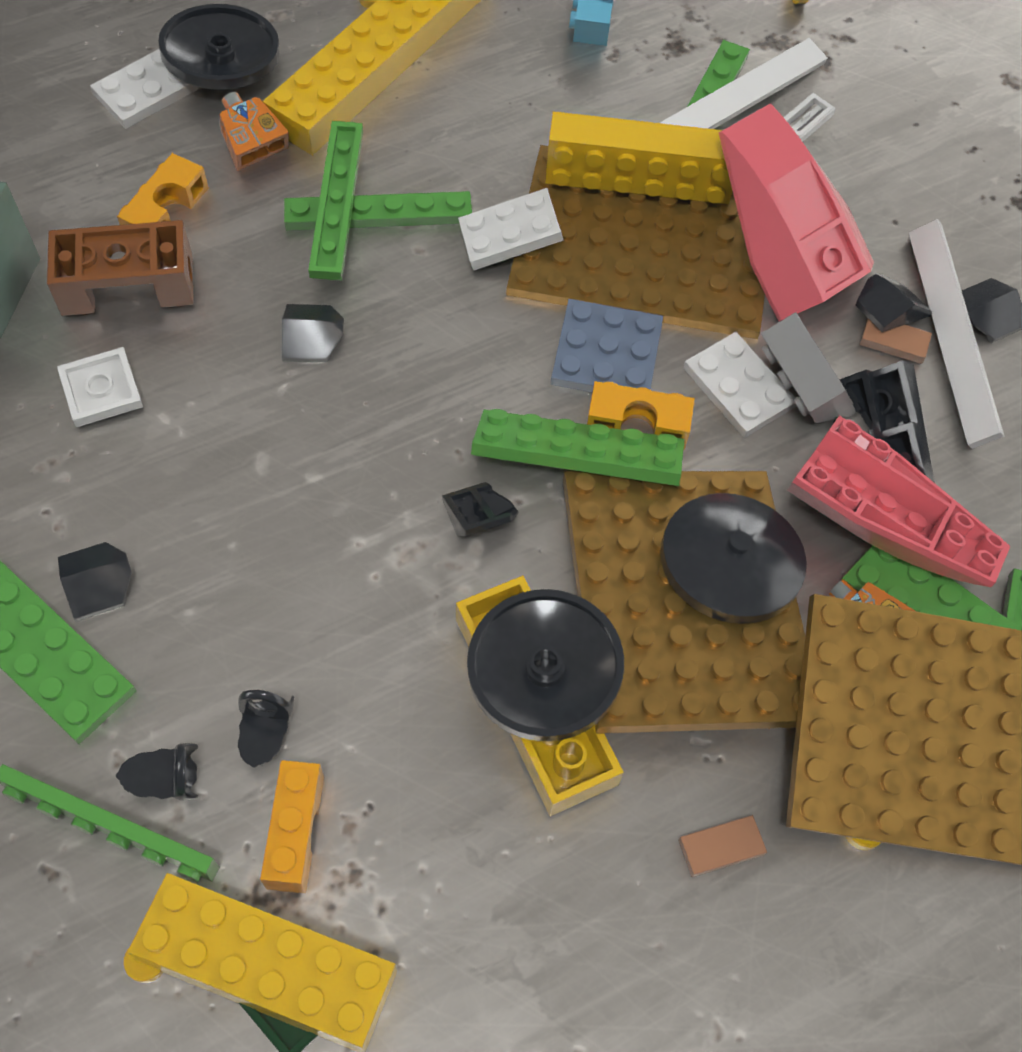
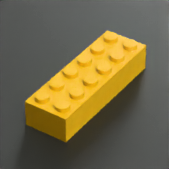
M555 111L552 113L545 184L729 204L733 191L719 137V132L722 130Z
M523 575L456 602V622L468 647L477 626L491 609L511 596L531 591ZM595 725L579 735L558 741L528 740L510 733L550 817L620 784L624 772L605 734H596Z
M166 873L127 951L136 961L158 969L165 974L236 1003L254 1008L258 1012L307 1032L310 1031L319 1037L356 1052H366L397 974L396 964L169 873Z

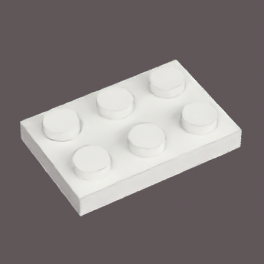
M159 49L90 85L93 95L125 129L200 89L198 86L178 79L169 72L161 60Z
M547 188L458 218L473 271L564 240Z
M737 332L689 358L684 363L683 369L744 439L796 407V403L793 400L795 399L794 395L786 389L785 385Z

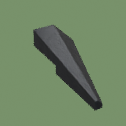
M902 360L875 371L866 369L839 379L852 400L855 411L862 416L870 429L868 430L870 435L887 442L893 450L898 452L935 483L914 364Z

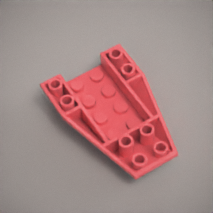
M771 103L719 132L750 264L778 322L795 312L798 314L823 303L871 272L874 261L848 205L793 128Z
M840 415L787 490L840 526L886 553L927 571L958 581L992 587L996 583L1010 549V545L999 535L995 534L920 470L893 450L887 442L874 438L863 431L857 423L846 420Z

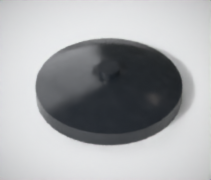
M206 4L188 8L171 17L164 24L159 34V50L164 66L178 79L202 88L234 89L253 84L267 76L274 69L279 59V38L273 25L260 14L240 6Z
M716 493L704 495L687 502L671 517L661 541L660 557L662 568L674 591L695 610L720 621L749 624L773 618L790 606L805 580L807 569L806 554L794 528L777 511L760 501L746 496Z
M531 590L505 599L491 609L481 620L469 644L467 656L468 678L472 693L479 707L500 728L528 740L558 741L574 737L589 730L603 719L612 708L623 681V647L611 621L589 601L572 593L559 590Z

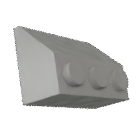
M796 312L761 333L767 343L761 347L771 364L778 361L783 369L777 374L787 390L794 387L799 395L793 400L803 416L810 413L815 423L834 420L839 415L844 418L856 413L847 391Z

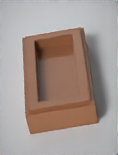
M867 318L859 345L922 364L926 358L932 333L908 325L881 332Z
M753 815L680 837L678 840L692 878L755 859L767 853Z

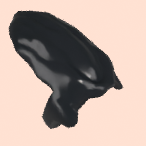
M247 690L239 695L238 706L242 713V720L239 724L238 749L245 763L253 768L258 765L263 766L278 754L287 733L288 720L293 712L294 695H292L289 702L277 694L264 690ZM252 700H262V701H260V702H253Z
M180 743L174 749H159L153 752L138 753L121 765L116 778L120 780L124 790L137 797H157L159 799L175 797L178 800L196 799L198 795L190 790L197 781V766L191 759V754L198 749V745Z

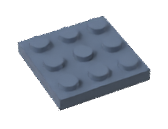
M568 299L551 377V385L592 393L594 381L603 383L614 382L621 386L644 387L651 390L663 316Z

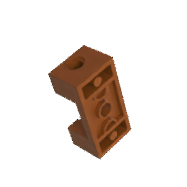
M183 220L49 230L47 285L61 316L95 313V296L92 291L94 288L153 284L160 307L194 305L192 251ZM116 252L125 253L120 259H110Z

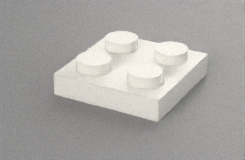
M124 347L57 366L76 428L143 407Z

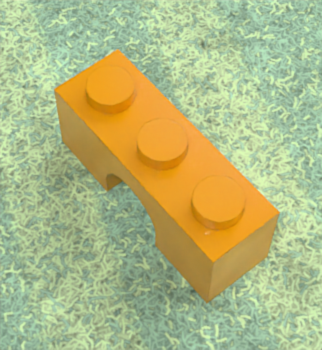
M172 153L165 162L158 166L152 177L141 185L138 193L131 201L121 208L117 216L119 224L171 221L168 210L164 208L171 204H181L192 209L209 189L204 167Z
M594 381L587 425L603 424L608 428L621 429L625 421L639 418L650 424L655 435L671 434L677 438L684 439L685 450L691 430L695 398L686 397L679 393L668 394L651 391L644 387L633 388L621 386L614 382L603 383Z
M281 760L260 877L266 890L306 894L312 859V826L314 816L319 815L324 783V774L320 764Z

